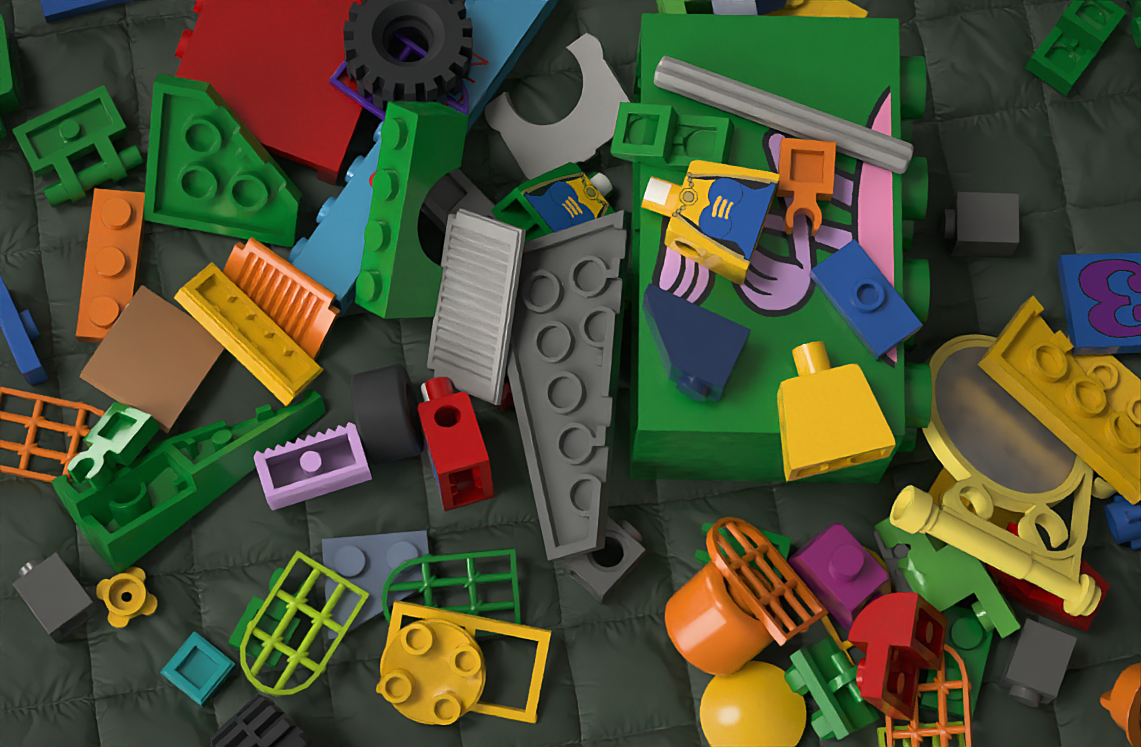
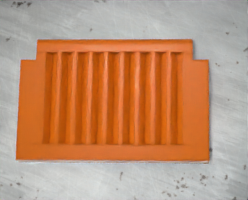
M253 237L248 240L246 246L241 242L237 243L222 272L316 361L340 313V310L332 305L337 295Z

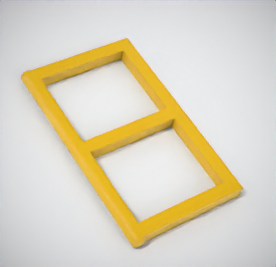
M398 600L394 601L386 645L395 633L401 629L403 615L423 619L446 620L456 625L464 626L465 630L473 638H475L476 629L539 641L526 710L477 701L470 710L472 712L533 724L537 722L538 715L536 711L552 630ZM380 678V681L376 686V692L382 694L380 689Z

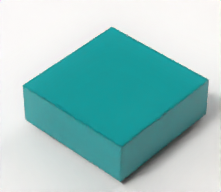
M194 631L160 673L203 708L237 666Z

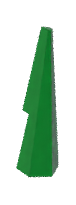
M310 389L304 392V399L302 401L277 410H273L270 404L256 408V417L228 426L225 420H221L148 445V453L134 459L128 467L122 464L115 465L112 469L113 474L110 482L99 492L93 489L86 478L81 484H78L74 480L70 481L66 474L53 479L52 483L55 491L91 548L117 574H120L256 468L253 458L256 451L264 454L267 448L274 451L277 444L283 447L287 441L292 440L325 414L326 410L323 399L316 391Z

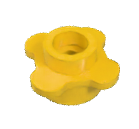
M129 567L125 573L115 575L110 580L103 579L97 585L96 595L105 602L109 610L108 621L116 628L126 627L131 619L141 614L150 616L157 609V598L149 594L144 583L146 574L138 567ZM124 593L132 595V599L129 602L122 600Z

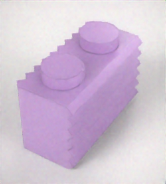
M348 422L346 428L338 425L336 431L328 428L325 435L318 432L315 438L308 435L305 441L297 438L295 444L287 441L285 447L277 444L274 451L269 448L266 449L264 454L256 451L253 457L267 503L272 511L372 479L356 425Z

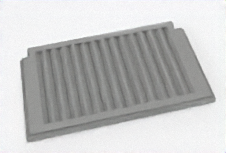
M459 209L457 215L449 214L447 218L441 261L443 271L435 317L433 318L427 369L435 370L434 378H450L455 389L467 392L492 404L501 405L526 230L466 209Z

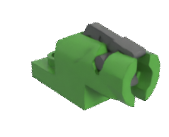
M890 516L875 524L874 536L897 592L919 593L940 612L975 593L978 601L971 604L987 632L996 628L1003 639L1021 628V621L991 572L985 568L986 564L983 561L928 533L916 532L910 534L890 523Z

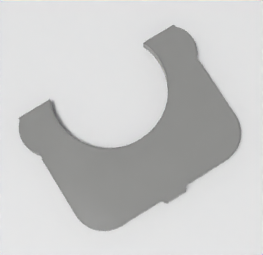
M585 33L566 47L578 60L583 74V89L580 100L566 118L551 125L533 124L516 111L511 102L509 92L502 93L485 106V117L488 124L493 129L500 131L502 138L523 173L530 180L568 162L578 165L581 162L587 163L599 154V150L613 140L620 102L633 103L609 61L606 60V48L603 42L590 33Z

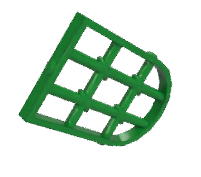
M515 548L438 555L424 554L423 556L403 561L390 571L382 586L381 605L385 619L390 624L392 612H389L387 607L388 592L419 589V592L424 591L425 606L438 608V604L433 605L432 588L464 585L463 588H469L470 605L440 607L439 609L479 616V612L514 609L515 623L521 624L520 586L517 579ZM509 555L511 572L480 575L481 571L476 572L475 558ZM466 559L468 576L436 579L435 575L431 577L430 562ZM421 563L423 580L392 583L395 576L406 567ZM511 580L513 601L483 603V600L478 601L477 583ZM403 615L402 620L414 619L418 617ZM476 629L475 637L499 635L500 633Z

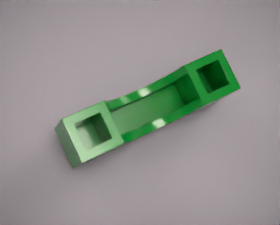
M388 101L385 121L381 127V146L377 170L372 182L373 194L369 218L364 230L365 243L360 273L356 279L355 297L356 304L384 319L435 317L443 267L431 261L421 248L417 231L418 216L422 203L432 186L445 174L461 166L469 120L468 115L439 102Z

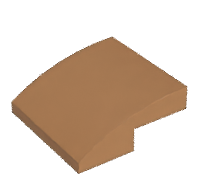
M141 285L104 337L79 377L119 403L152 415L160 429L168 434L226 348L197 320Z

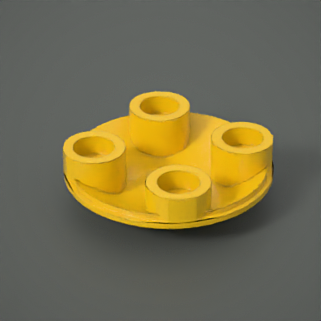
M442 619L418 620L401 628L387 643L380 663V689L384 698L407 718L423 724L449 725L468 713L479 700L486 681L484 656L475 639L460 626Z
M750 661L734 674L715 676L706 687L700 705L701 726L709 746L795 747L801 739L806 724V705L803 695L793 693L784 678L785 671L775 665L762 661Z

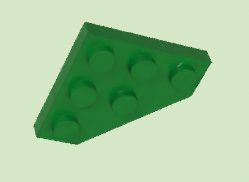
M159 73L153 86L143 220L248 240L253 237L259 242L293 248L298 237L302 201L300 190L211 83Z

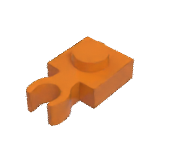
M781 138L778 159V174L780 178L776 196L792 198V204L788 207L784 219V229L787 234L792 233L793 218L800 214L807 215L812 220L811 236L818 234L822 223V213L816 200L831 201L833 196L836 142Z

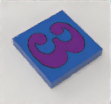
M1141 253L1061 255L1056 264L1069 338L1074 346L1071 349L1072 355L1141 353Z

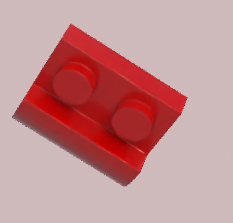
M896 592L881 596L872 601L859 613L848 636V641L866 654V658L860 660L857 668L856 680L857 687L861 691L860 696L892 719L913 721L920 669L941 671L948 618L919 593Z

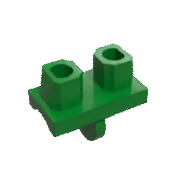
M828 636L811 646L801 648L789 656L794 664L785 672L784 678L793 693H798L802 696L811 692L820 710L811 715V724L821 740L835 736L838 740H841L880 719L873 705L860 696L861 691L857 687L856 680L858 665L853 667L844 650L840 651L832 636Z

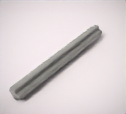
M663 56L655 71L654 84L660 88L801 139L836 142L837 152L898 174H903L907 170L913 155L914 146L911 143L670 56Z

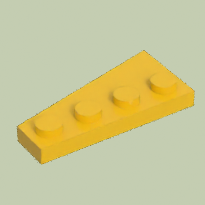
M1032 295L1020 306L977 365L1126 500L1135 505L1141 500V432L1125 411L1115 412L1106 401L1104 393L1106 387L1094 372L1088 376L1069 353L1074 346L1061 330L1055 334L1039 315L1044 308L1035 296Z

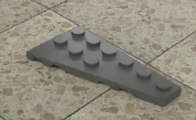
M626 210L524 242L506 367L548 561L558 562L605 547L632 213Z

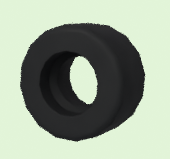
M396 364L354 374L350 384L353 413L361 444L369 461L376 465L421 454L423 452L424 439L416 407L418 403L405 367L402 364Z

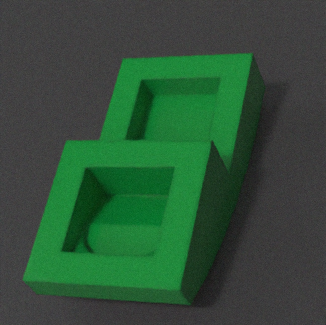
M1073 0L1063 12L1055 27L1031 56L1025 69L1067 96L1124 18L1127 11L1110 0Z
M620 102L610 153L612 156L624 160L681 172H687L693 160L727 165L735 126L731 119L726 117L677 114L672 105Z

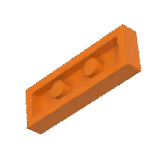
M94 188L76 329V338L80 342L101 343L137 291L145 220H143L145 192Z

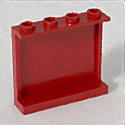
M196 0L193 12L200 15L194 30L185 28L181 35L175 57L182 60L175 76L211 83L266 151L316 169L317 180L335 186L365 108L329 84V79L345 60L343 29L345 20L349 21V9L353 2L361 6V0ZM346 69L339 78V81L358 93L356 80L350 81Z

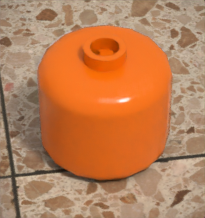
M725 556L724 558L728 564H731L730 557ZM712 560L676 591L666 604L665 625L671 641L678 652L690 664L705 673L716 676L734 674L774 641V637L723 577ZM749 565L750 570L768 592L773 591L774 588L771 583L756 568ZM739 569L735 570L737 575L759 600L760 597L757 590ZM778 597V604L782 607L780 598ZM768 604L765 605L764 608L783 629V622Z

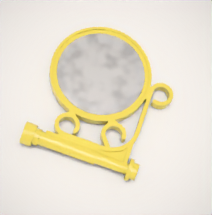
M976 334L953 338L938 348L925 362L929 363L931 370L932 402L928 428H922L937 458L958 482L945 492L942 499L943 506L940 509L933 502L930 494L912 485L905 487L893 504L890 513V523L910 534L916 532L928 533L1017 579H1025L1064 599L1063 607L1066 613L1072 616L1080 614L1088 616L1095 610L1101 598V589L1095 585V580L1086 574L1079 575L1082 546L1087 537L1091 495L1100 499H1108L1117 490L1100 477L1092 481L1093 469L977 365L997 338ZM1075 490L1068 546L1063 551H1049L1043 543L1035 523L1040 524L1048 532L1053 548H1057L1068 539L1066 525L1060 516L1050 508L1060 503ZM960 495L970 500L976 510V515L964 507ZM993 505L1025 513V516L1020 519L1018 524L1019 537L987 521L991 518L994 511Z

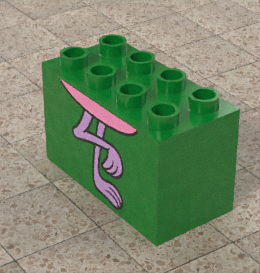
M642 13L633 85V103L672 105L677 114L730 118L735 127L727 165L778 174L781 138H801L656 86L654 84V75L658 63L663 56H670L911 143L912 120H922L926 102L924 56H900L899 18ZM835 151L833 196L831 201L816 200L822 213V223L816 236H811L812 220L803 214L793 218L792 233L787 234L785 232L784 219L788 207L792 204V198L777 197L775 192L743 286L720 276L667 247L664 242L671 217L641 207L651 176L682 186L687 172L633 162L630 479L787 482L784 473L777 393L782 381L799 377L792 350L803 344L823 341L831 368L848 364H858L894 436L896 445L889 457L788 482L879 484L895 453H913L916 444L917 428H928L932 402L929 363H904V352L912 351L915 334L876 361L809 274L811 269L855 239L918 320L925 324L930 301L928 260L904 259L903 252H910L914 221H924L928 200V166L926 157L912 156L907 170L903 174H898ZM649 283L751 330L747 345L719 402L708 397L705 402L691 399L676 389V382L668 379L642 309L644 292Z

